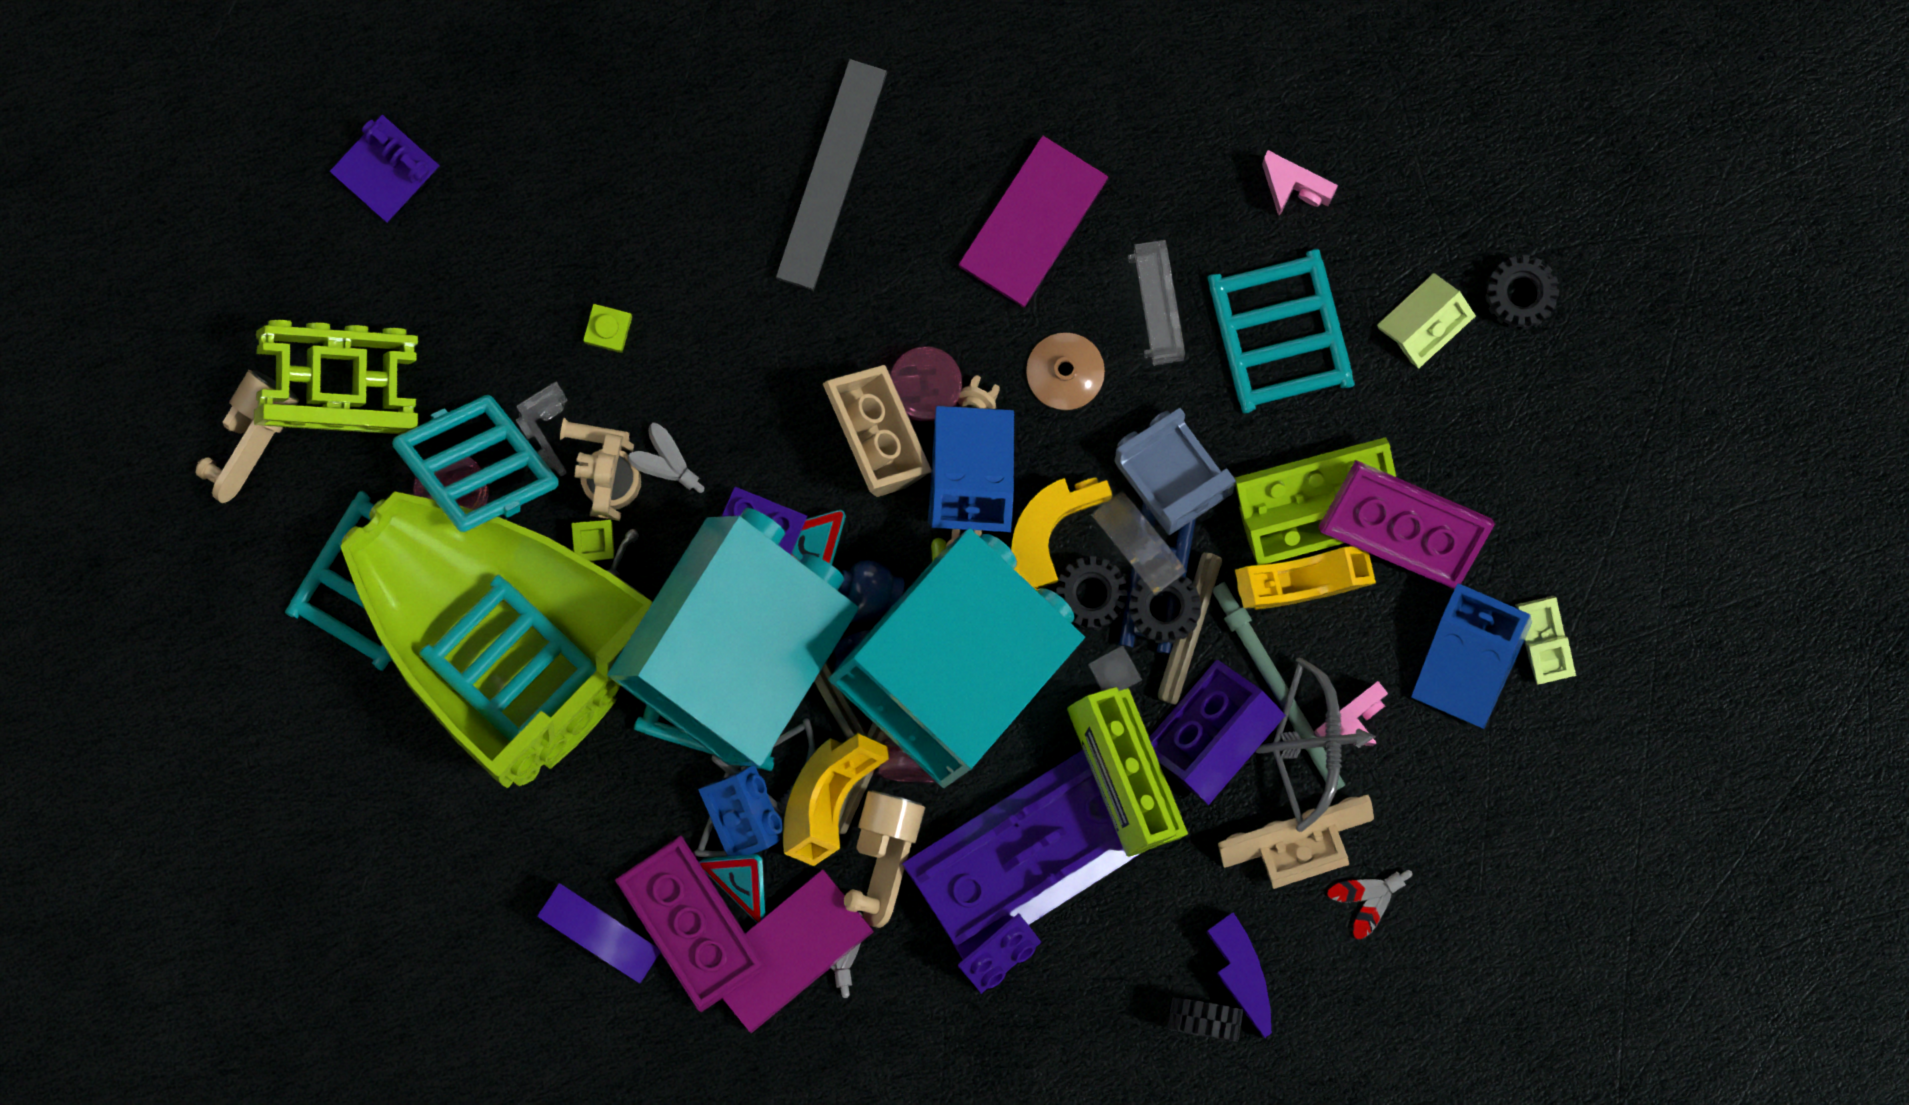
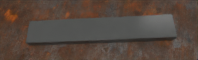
M849 59L776 275L777 280L814 291L887 75L886 70Z

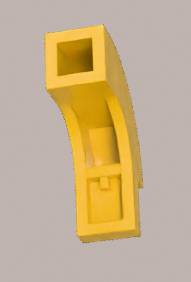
M1063 478L1040 491L1023 510L1016 524L1012 539L1011 551L1017 560V566L1014 570L1036 591L1040 588H1047L1058 584V578L1048 548L1053 529L1063 518L1074 512L1110 501L1112 493L1107 480L1098 483L1097 478L1087 479L1074 485L1076 491L1069 492L1066 480Z
M1354 546L1342 547L1299 560L1246 566L1235 570L1238 592L1242 599L1243 608L1255 607V610L1332 596L1376 583L1369 553Z
M857 733L843 744L830 738L816 750L800 772L787 803L783 823L784 854L815 866L840 849L838 823L842 804L848 792L858 780L889 760L886 745Z

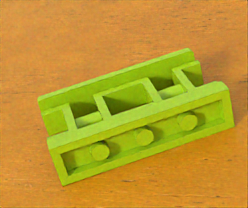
M287 320L268 321V325L256 331V339L259 340L257 354L276 355V390L261 389L256 393L258 407L254 409V425L403 434L417 427L418 413H413V408L416 407V399L397 398V363L411 364L416 361L414 346L418 344V336L406 335V330L401 328L383 329V333L368 332V327L360 325L345 326V331L330 330V324L308 323L306 328L292 327V322ZM274 341L323 344V346H312L307 349V367L290 366V344L274 343ZM351 346L399 349V351H389L383 355V372L367 371V349L351 348ZM321 358L353 360L352 395L320 393ZM289 381L307 382L306 404L322 405V407L273 404V402H284L289 399ZM366 386L383 387V409H397L398 412L350 409V407H361L366 404Z

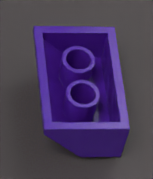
M1217 659L1149 739L1160 766L1186 789L1209 805L1286 715L1261 689Z

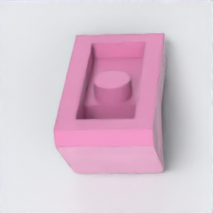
M1267 151L1262 166L1279 216L1293 189L1300 192L1298 197L1308 204L1318 207L1322 203L1329 206L1338 185L1270 151Z
M1378 681L1340 710L1341 735L1356 734L1358 728L1368 732L1357 718L1362 715L1367 721L1385 707L1381 699L1388 693ZM1326 722L1314 731L1317 738L1325 737L1327 734L1325 732L1327 729L1325 727ZM1372 739L1364 745L1374 746L1376 741Z

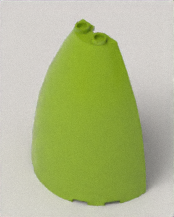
M394 492L387 500H380L369 513L370 523L363 528H358L357 526L351 528L342 539L341 549L359 598L381 644L411 690L455 741L495 780L507 788L513 782L518 786H522L533 781L542 765H546L551 769L589 734L618 698L615 695L620 685L608 677L607 674L653 602L608 571L554 540L500 517L491 519L469 531L460 532L433 499ZM460 506L465 514L473 511L472 509ZM498 574L516 588L590 658L597 668L595 673L551 718L543 711H540L511 742L419 655L420 650L428 644L433 647L492 588L490 584ZM503 599L444 658L462 674L520 614ZM531 626L473 685L491 701L549 641ZM560 653L502 713L520 728L577 668Z

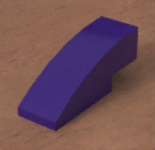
M560 883L537 916L638 983L642 982L661 953L658 947Z
M1231 913L1206 932L1229 964L1219 971L1217 975L1262 1038H1266L1272 1031L1271 1010L1265 978L1247 933L1235 914Z

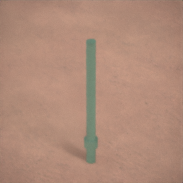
M1223 582L1214 587L1212 592L1227 616L1224 620L1231 632H1237L1283 710L1289 689L1249 622L1252 619L1245 608L1239 607L1228 586ZM1293 699L1288 720L1295 732L1298 733L1301 739L1317 738L1295 699ZM1323 747L1306 749L1326 782L1328 773L1326 768V751ZM1340 775L1337 790L1345 786Z

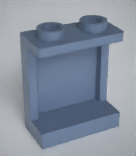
M1181 408L1171 414L1169 411L1159 414L1150 422V427L1140 434L1134 431L1125 436L1118 443L1115 463L1168 535L1231 496L1236 480L1227 468L1222 472L1187 427L1184 422L1185 413Z

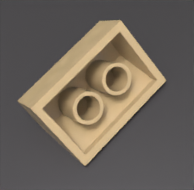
M885 365L823 383L865 482L872 494L879 497L906 489L932 472Z

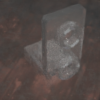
M555 382L516 406L522 415L516 421L527 439L533 436L536 437L542 447L537 453L551 471L556 469L561 477L567 471L535 422L541 417L544 421L549 420L564 409L562 404L567 402L568 399L558 383Z

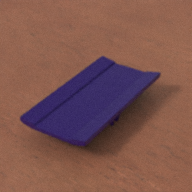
M1082 750L901 865L922 893L952 940L962 960H964L1018 913L1030 925L1140 854L1130 857L1126 856L1084 750Z

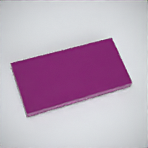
M1042 136L959 263V267L1025 308L1107 182L1108 176L1045 136Z
M1355 460L1321 521L1319 529L1326 535L1455 589L1457 583H1462L1495 523L1492 518Z
M682 836L615 879L700 1012H703L767 969Z
M821 870L746 933L747 938L767 969L723 999L751 1033L874 932L858 911L851 912L846 910L844 905L845 895L824 870Z

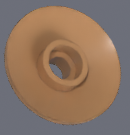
M1057 333L1043 339L1031 352L1027 362V380L1033 394L1046 406L1057 410H1074L1088 404L1100 391L1104 380V363L1100 352L1088 339L1074 333ZM1069 363L1073 367V372L1068 376H1063L1058 371L1059 365Z

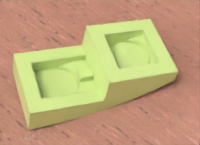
M1550 596L1516 604L1517 609L1531 614L1532 624L1524 642L1536 684L1539 685L1576 676L1568 637L1565 636L1557 598Z

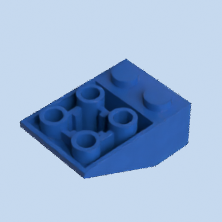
M935 405L928 524L932 528L965 530L971 528L972 530L1011 532L1014 493V410Z
M1457 583L1441 618L1411 698L1484 729L1531 627V614Z

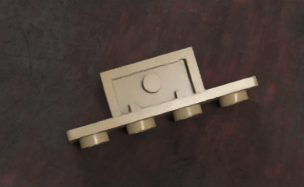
M1369 795L1346 798L1339 804L1328 807L1303 832L1296 830L1298 824L1296 818L1284 822H1271L1262 829L1246 834H1233L1226 840L1218 843L1223 866L1229 867L1262 856L1273 889L1349 865L1348 856L1338 831L1372 821L1374 819L1372 802ZM1311 809L1303 813V820H1305L1315 809Z

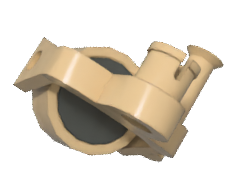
M564 417L560 440L568 437L602 443L603 449L594 452L592 455L579 452L577 458L579 465H576L575 477H581V485L584 492L593 502L589 516L620 521L621 513L616 510L628 506L637 497L641 488L640 471L628 462V454L624 452H633L634 444L629 442V433L568 422Z

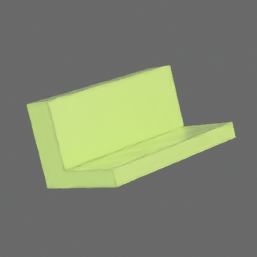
M1433 273L1377 326L1382 332L1398 343L1412 364L1420 368L1476 315L1460 291Z

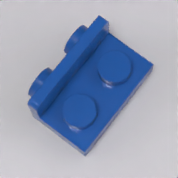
M755 766L747 767L737 774L710 783L699 789L727 856L751 855L765 850L783 839L782 820L778 813L775 812L767 794L766 783L759 775Z

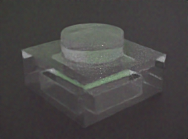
M1123 645L1088 664L1102 691L1117 687L1120 691L1142 681Z

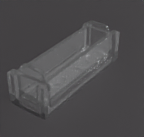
M1166 240L1136 244L1134 254L1128 255V263L1136 262L1150 350L1144 351V358L1152 357L1153 365L1184 361L1185 350Z

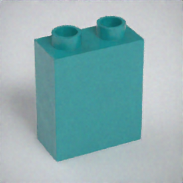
M745 508L740 516L706 518L607 676L727 765L761 767L859 607L838 592L839 587L844 581V576L835 567L811 554H804L799 562L778 546L785 535L782 527L765 514L751 508Z
M971 528L942 550L828 678L833 685L943 788L975 766L1085 638L1071 624L1074 621V613L1062 597L1045 588H1040L1036 591L1014 570L1017 566L1016 557L1004 542L989 534H982L979 537Z

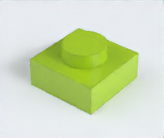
M593 304L584 343L623 353L632 314Z
M611 520L572 523L574 553L590 562L614 560L615 550Z

